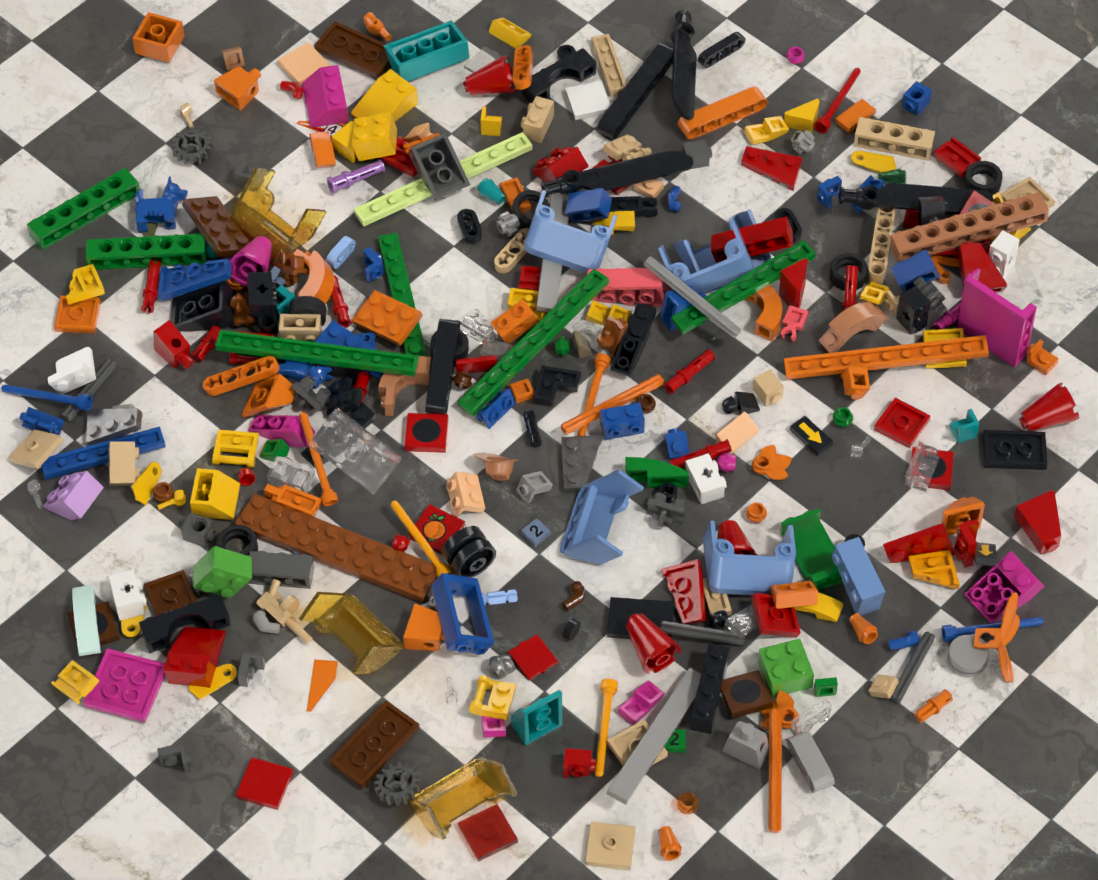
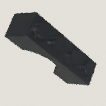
M584 48L575 51L569 56L533 74L531 85L526 89H522V94L530 103H533L536 96L550 99V87L555 82L562 79H574L583 82L596 75V61Z
M221 594L209 596L202 601L189 603L184 607L168 610L164 614L148 617L139 622L149 654L170 647V640L173 634L183 626L194 624L203 626L206 629L219 630L231 625Z
M712 643L708 644L692 709L690 730L708 734L712 733L720 690L729 663L730 647Z

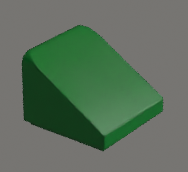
M283 439L267 440L259 457L276 463H284L290 447Z

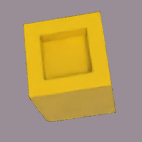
M482 106L481 135L500 136L502 117L487 116L486 106Z

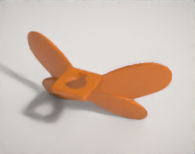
M1016 592L1012 593L1008 599L1001 628H976L974 637L975 649L998 650L1001 672L1007 683L1009 681L1013 682L1014 674L1005 646L1015 636L1020 624V618L1016 615L1018 606V594ZM984 633H989L994 637V640L983 644L980 642V636Z

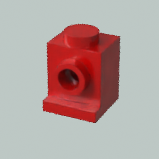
M565 748L563 778H568V775L575 777L590 776L591 772H595L596 759H592V750Z

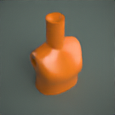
M372 12L367 13L363 17V22L370 34L383 37L386 41L391 40L392 36L385 29L382 21L376 18Z

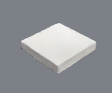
M602 80L565 88V94L575 120L605 114L611 106Z

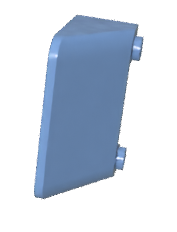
M750 209L733 215L738 228L757 224ZM729 221L728 227L730 230H733L731 223ZM686 239L673 243L676 253L691 273L716 264L711 252V243L695 251L692 244ZM770 252L750 257L753 269L771 259ZM722 285V286H720V287H717V288L712 289V290L707 291V292L717 291V290H719L720 288L724 287L725 285Z

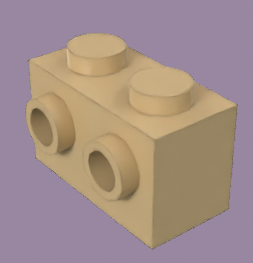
M536 96L533 103H530L528 106V114L526 117H523L521 128H523V133L528 140L542 143L554 117V101Z
M280 314V338L315 342L322 333L320 314Z
M109 442V486H132L139 477V468H135V460H139V447H135V442Z

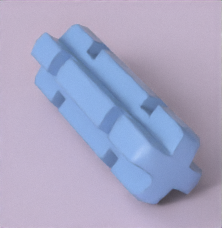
M515 589L508 590V592H487V595L482 593L484 604L489 603V605L506 603V601H509V603L516 602L518 599Z

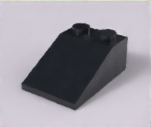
M221 281L175 297L172 303L171 322L178 331L211 330L213 326H218L220 329L234 324V308L231 307L230 300L236 292L225 281Z

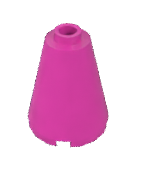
M263 236L256 237L231 258L232 278L240 285L247 287V272H268L272 251V243L268 238Z

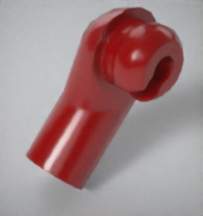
M281 81L280 90L292 91L293 98L302 99L304 89L298 83Z

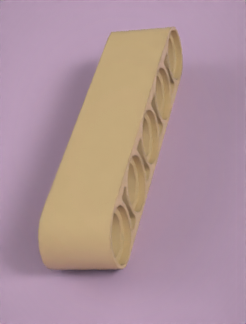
M878 207L868 266V284L872 281L883 285L885 282L896 209Z

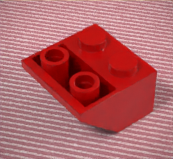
M567 146L563 149H560V147L555 148L550 152L551 155L537 161V166L531 170L542 181L548 182L563 176L568 170L580 172L589 167L578 147L570 148Z

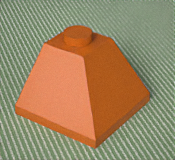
M281 374L255 383L241 416L246 418L290 405L295 398L294 394L296 392L292 388L293 384Z
M963 497L954 501L943 511L941 523L944 524L948 536L957 534L958 525L968 520L977 519L979 529L985 508L984 502L976 497Z

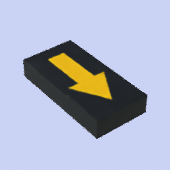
M803 416L790 426V431L817 456L833 445V440L806 416Z
M977 542L974 555L975 564L996 566V544Z

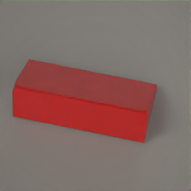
M495 355L456 359V372L469 374L490 371L497 364V357Z

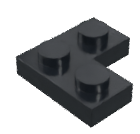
M542 365L533 402L554 405L557 389L578 392L581 371Z
M348 377L332 383L326 416L331 420L360 408L363 390L359 387L351 389L352 380Z

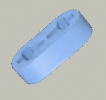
M344 236L329 252L326 262L331 267L337 269L353 252L356 241L348 236Z

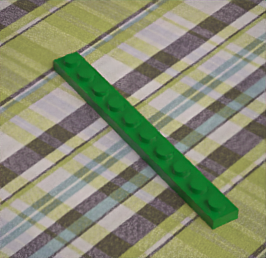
M593 269L457 402L458 406L474 417L610 283L609 278Z
M220 330L215 345L216 351L262 357L273 356L277 359L414 377L416 376L419 364V356L226 330Z

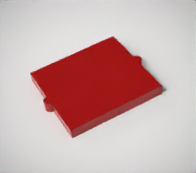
M538 634L525 642L521 641L520 645L508 651L512 660L528 680L541 673L545 674L546 670L558 664V660Z

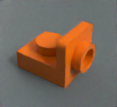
M1040 339L1036 344L1029 346L1026 352L1028 354L1026 363L1047 375L1057 365L1059 358L1043 349L1044 341Z

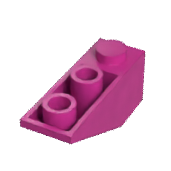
M257 415L248 429L249 432L259 433V436L270 440L283 439L289 447L307 448L308 446L299 416Z

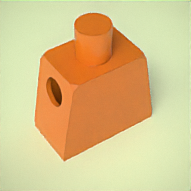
M236 67L214 79L215 91L241 111L258 94L257 80L261 77V73L256 68L247 72L242 67Z
M414 604L403 637L404 649L438 651L442 640H445L438 612Z

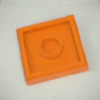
M60 296L54 326L55 332L95 333L101 303L100 297H93L68 305L66 296Z

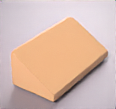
M743 412L716 434V443L728 439L732 448L731 455L756 435L759 429L750 416Z

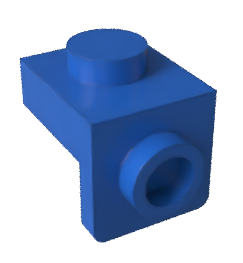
M839 176L827 179L818 185L817 200L826 209L831 208L832 197L839 194L840 186H842V180Z
M370 247L364 249V263L368 266L364 269L365 280L370 282L384 274L383 262L378 252H374Z
M680 428L667 430L668 434L663 435V438L666 440L669 459L690 453L686 431L680 432Z

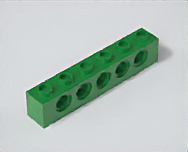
M125 167L27 223L29 235L40 249L44 250L135 197L134 194L140 189L139 183Z
M197 233L86 240L87 265L93 264L96 270L149 267L148 264L151 260H155L154 265L159 261L161 267L180 264L183 266L196 262L201 265L207 261V244L204 236Z

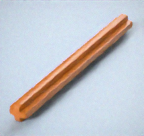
M657 374L562 423L561 430L567 435L600 418V410L623 406L637 399L640 395L662 386L664 379L660 374Z
M776 708L769 711L768 829L774 833L782 830V711Z

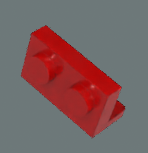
M977 519L964 521L958 525L954 549L957 560L962 562L964 568L973 565L979 527Z

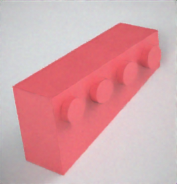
M598 268L596 270L607 276L610 283L591 301L613 304L616 301H621L627 306H633V303H640L650 307H662L665 293L671 291L672 288L648 268ZM588 269L587 275H588L593 269Z

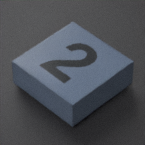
M536 518L521 530V534L536 547L551 535V531Z

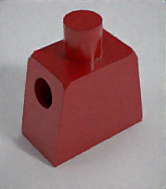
M170 320L153 331L154 350L173 368L182 365L185 369H189L194 364V360L190 357V344Z

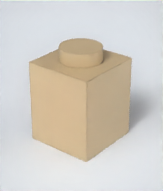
M771 369L753 378V391L765 406L772 403L775 404L783 398L784 386Z

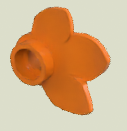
M769 445L762 448L760 455L752 461V469L757 474H766L770 479L783 480L788 477L785 470L789 467L792 458L776 454L775 445Z
M784 691L778 692L776 702H773V708L761 711V714L765 717L761 726L768 731L769 711L774 708L782 711V728H794L799 722V714L794 709V700ZM785 717H791V721L787 722L784 720Z

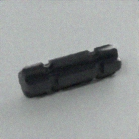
M532 410L526 411L523 415L530 444L533 448L540 447L542 440L539 435L535 414Z

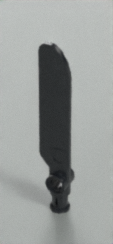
M679 10L675 14L676 23L674 24V31L670 34V38L674 43L671 94L673 103L681 117L692 120L695 109L697 55L690 41L691 37L695 34V30L690 23L691 13L687 10Z
M663 151L585 171L568 170L563 176L557 177L556 180L541 181L542 191H546V198L556 193L569 195V193L578 192L581 189L594 190L596 188H603L605 191L688 171L692 169L694 163L692 157L685 153Z
M888 183L880 190L873 185L856 188V190L844 189V187L840 186L838 203H855V206H860L864 210L880 207L918 211L919 197L942 196L945 202L948 203V213L959 214L975 189ZM975 190L993 202V195L989 191Z

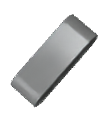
M804 731L786 739L788 749L813 793L835 784L833 774L809 731Z

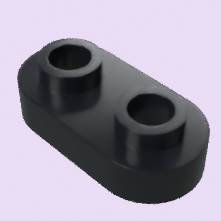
M788 208L778 209L774 214V219L787 216L793 230V242H797L801 238L802 228L794 213Z
M472 209L459 211L457 223L464 241L470 244L479 242L482 238V229L475 211Z

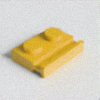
M72 660L60 672L56 682L52 681L51 684L76 704H79V699L82 696L86 697L98 684L99 680Z

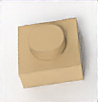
M877 674L869 689V693L872 697L890 699L899 681L896 676Z

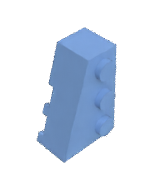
M857 537L835 545L832 559L838 567L854 612L862 616L880 609L886 591L860 538Z

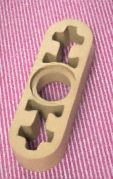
M529 228L519 230L495 257L494 267L498 273L505 274L510 272L527 253L524 249V242ZM518 248L520 252L513 254L510 252V249Z

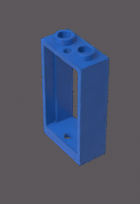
M442 573L431 586L447 650L475 653L476 655L486 653L494 644V639L478 579ZM452 595L466 597L476 636L461 633Z

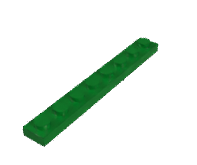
M392 233L378 236L392 298L416 309L398 234ZM418 322L403 342L405 354L428 357Z
M803 240L706 296L704 299L722 313L780 279L781 270L802 259H808L809 262L816 258V253ZM693 305L671 317L672 322L682 335L710 320Z

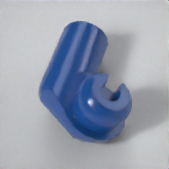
M676 185L671 188L667 195L668 208L672 212H679L682 205L681 202L676 201L681 192V188Z
M909 631L906 637L889 640V646L891 651L916 646L920 638L916 631Z

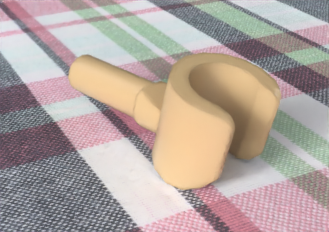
M186 103L180 107V115L186 119L189 128H194L189 114L193 113V110Z

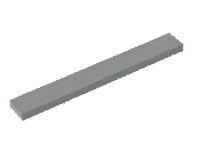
M552 194L549 207L555 213L553 220L567 225L568 216L565 214L569 195ZM542 259L536 304L537 311L549 313L557 305L562 271L561 264Z
M691 668L688 669L608 788L607 795L625 805L627 804L694 703L701 677L700 673Z

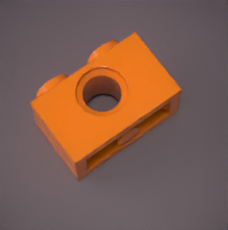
M522 299L494 319L491 324L504 343L508 345L539 321L528 304Z

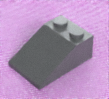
M446 132L410 148L408 154L413 165L435 201L471 185Z

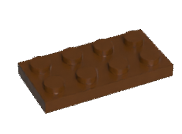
M336 21L333 22L314 45L318 52L376 79L390 65L384 49L386 44Z
M217 196L184 199L182 203L183 208L218 257L234 256L250 243Z
M386 700L329 760V765L363 789L420 729V724Z

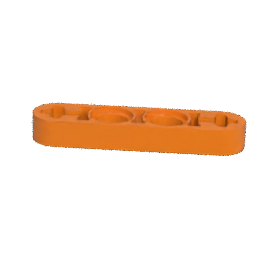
M525 45L515 50L512 76L515 89L522 90L531 85L533 68L531 46Z
M267 356L209 376L204 380L203 388L209 396H217L274 376L278 373L280 366L273 356ZM250 370H255L251 376H246ZM236 376L233 382H227L230 377Z

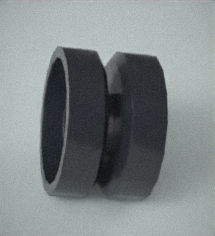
M468 526L454 533L445 542L441 554L448 564L452 565L451 568L457 576L473 578L481 574L493 563L496 557V550L489 540H486L479 527Z

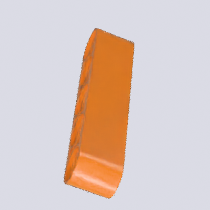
M754 86L694 111L692 120L681 117L677 124L688 139H694L763 110L767 106L768 100L759 88Z

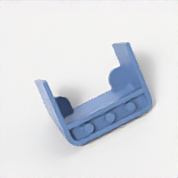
M543 190L524 242L525 251L587 273L588 269L600 268L617 215H613L609 228L596 225L592 228L591 233L554 221L555 213L553 209L542 205L546 191Z
M734 216L730 217L729 221L736 238L730 240L725 245L727 259L690 274L688 267L684 263L676 262L671 264L664 245L658 248L665 267L686 285L692 286L697 293H705L738 279L753 269V263Z
M616 470L584 485L577 495L561 543L560 552L567 557L596 564H604L622 556L623 552L607 541L615 514L623 512L628 507L629 496L642 491L644 487L621 470Z
M710 521L703 537L707 586L712 592L739 595H754L755 593L772 595L770 586L792 583L796 557L793 525L788 526L781 543L776 546L775 556L734 554V547L731 542L725 539H716L715 521Z

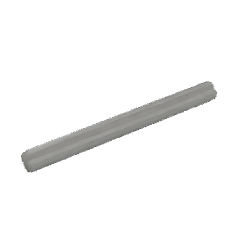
M651 256L646 259L644 266L731 337L735 338L741 332L740 327Z

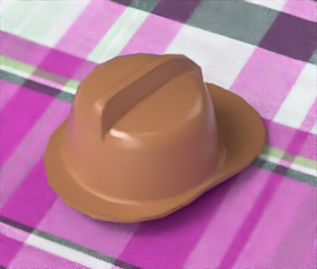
M490 453L473 454L474 457L483 460L486 474L492 479L499 481L509 480L513 472L514 462L519 461L518 459H509Z

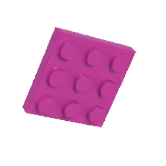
M107 648L95 675L99 682L85 697L84 707L146 723L166 676L163 671L165 663Z

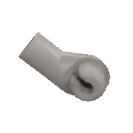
M258 610L253 614V622L260 632L280 633L281 624L269 622L264 611Z

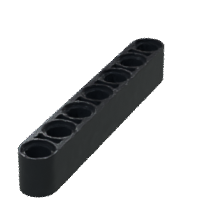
M662 42L657 44L600 119L597 125L598 133L614 140L619 136L673 64V47Z

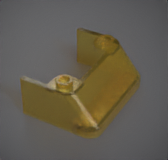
M255 168L232 210V218L238 226L253 238L258 236L268 238L272 243L271 252L279 257V252L292 253L313 238L327 212L321 209L306 208L294 229L271 210L275 197L268 189V186L276 171L273 169Z
M317 592L299 617L300 621L314 622L316 624L315 627L322 633H334L358 657L356 665L352 670L354 674H374L397 656L404 647V644L364 604L348 593Z
M481 757L421 791L420 794H416L415 800L410 799L409 803L430 834L444 840L447 838L446 834L449 833V828L452 826L450 822L485 801L498 803L505 799L506 794L516 796L518 793L503 763Z

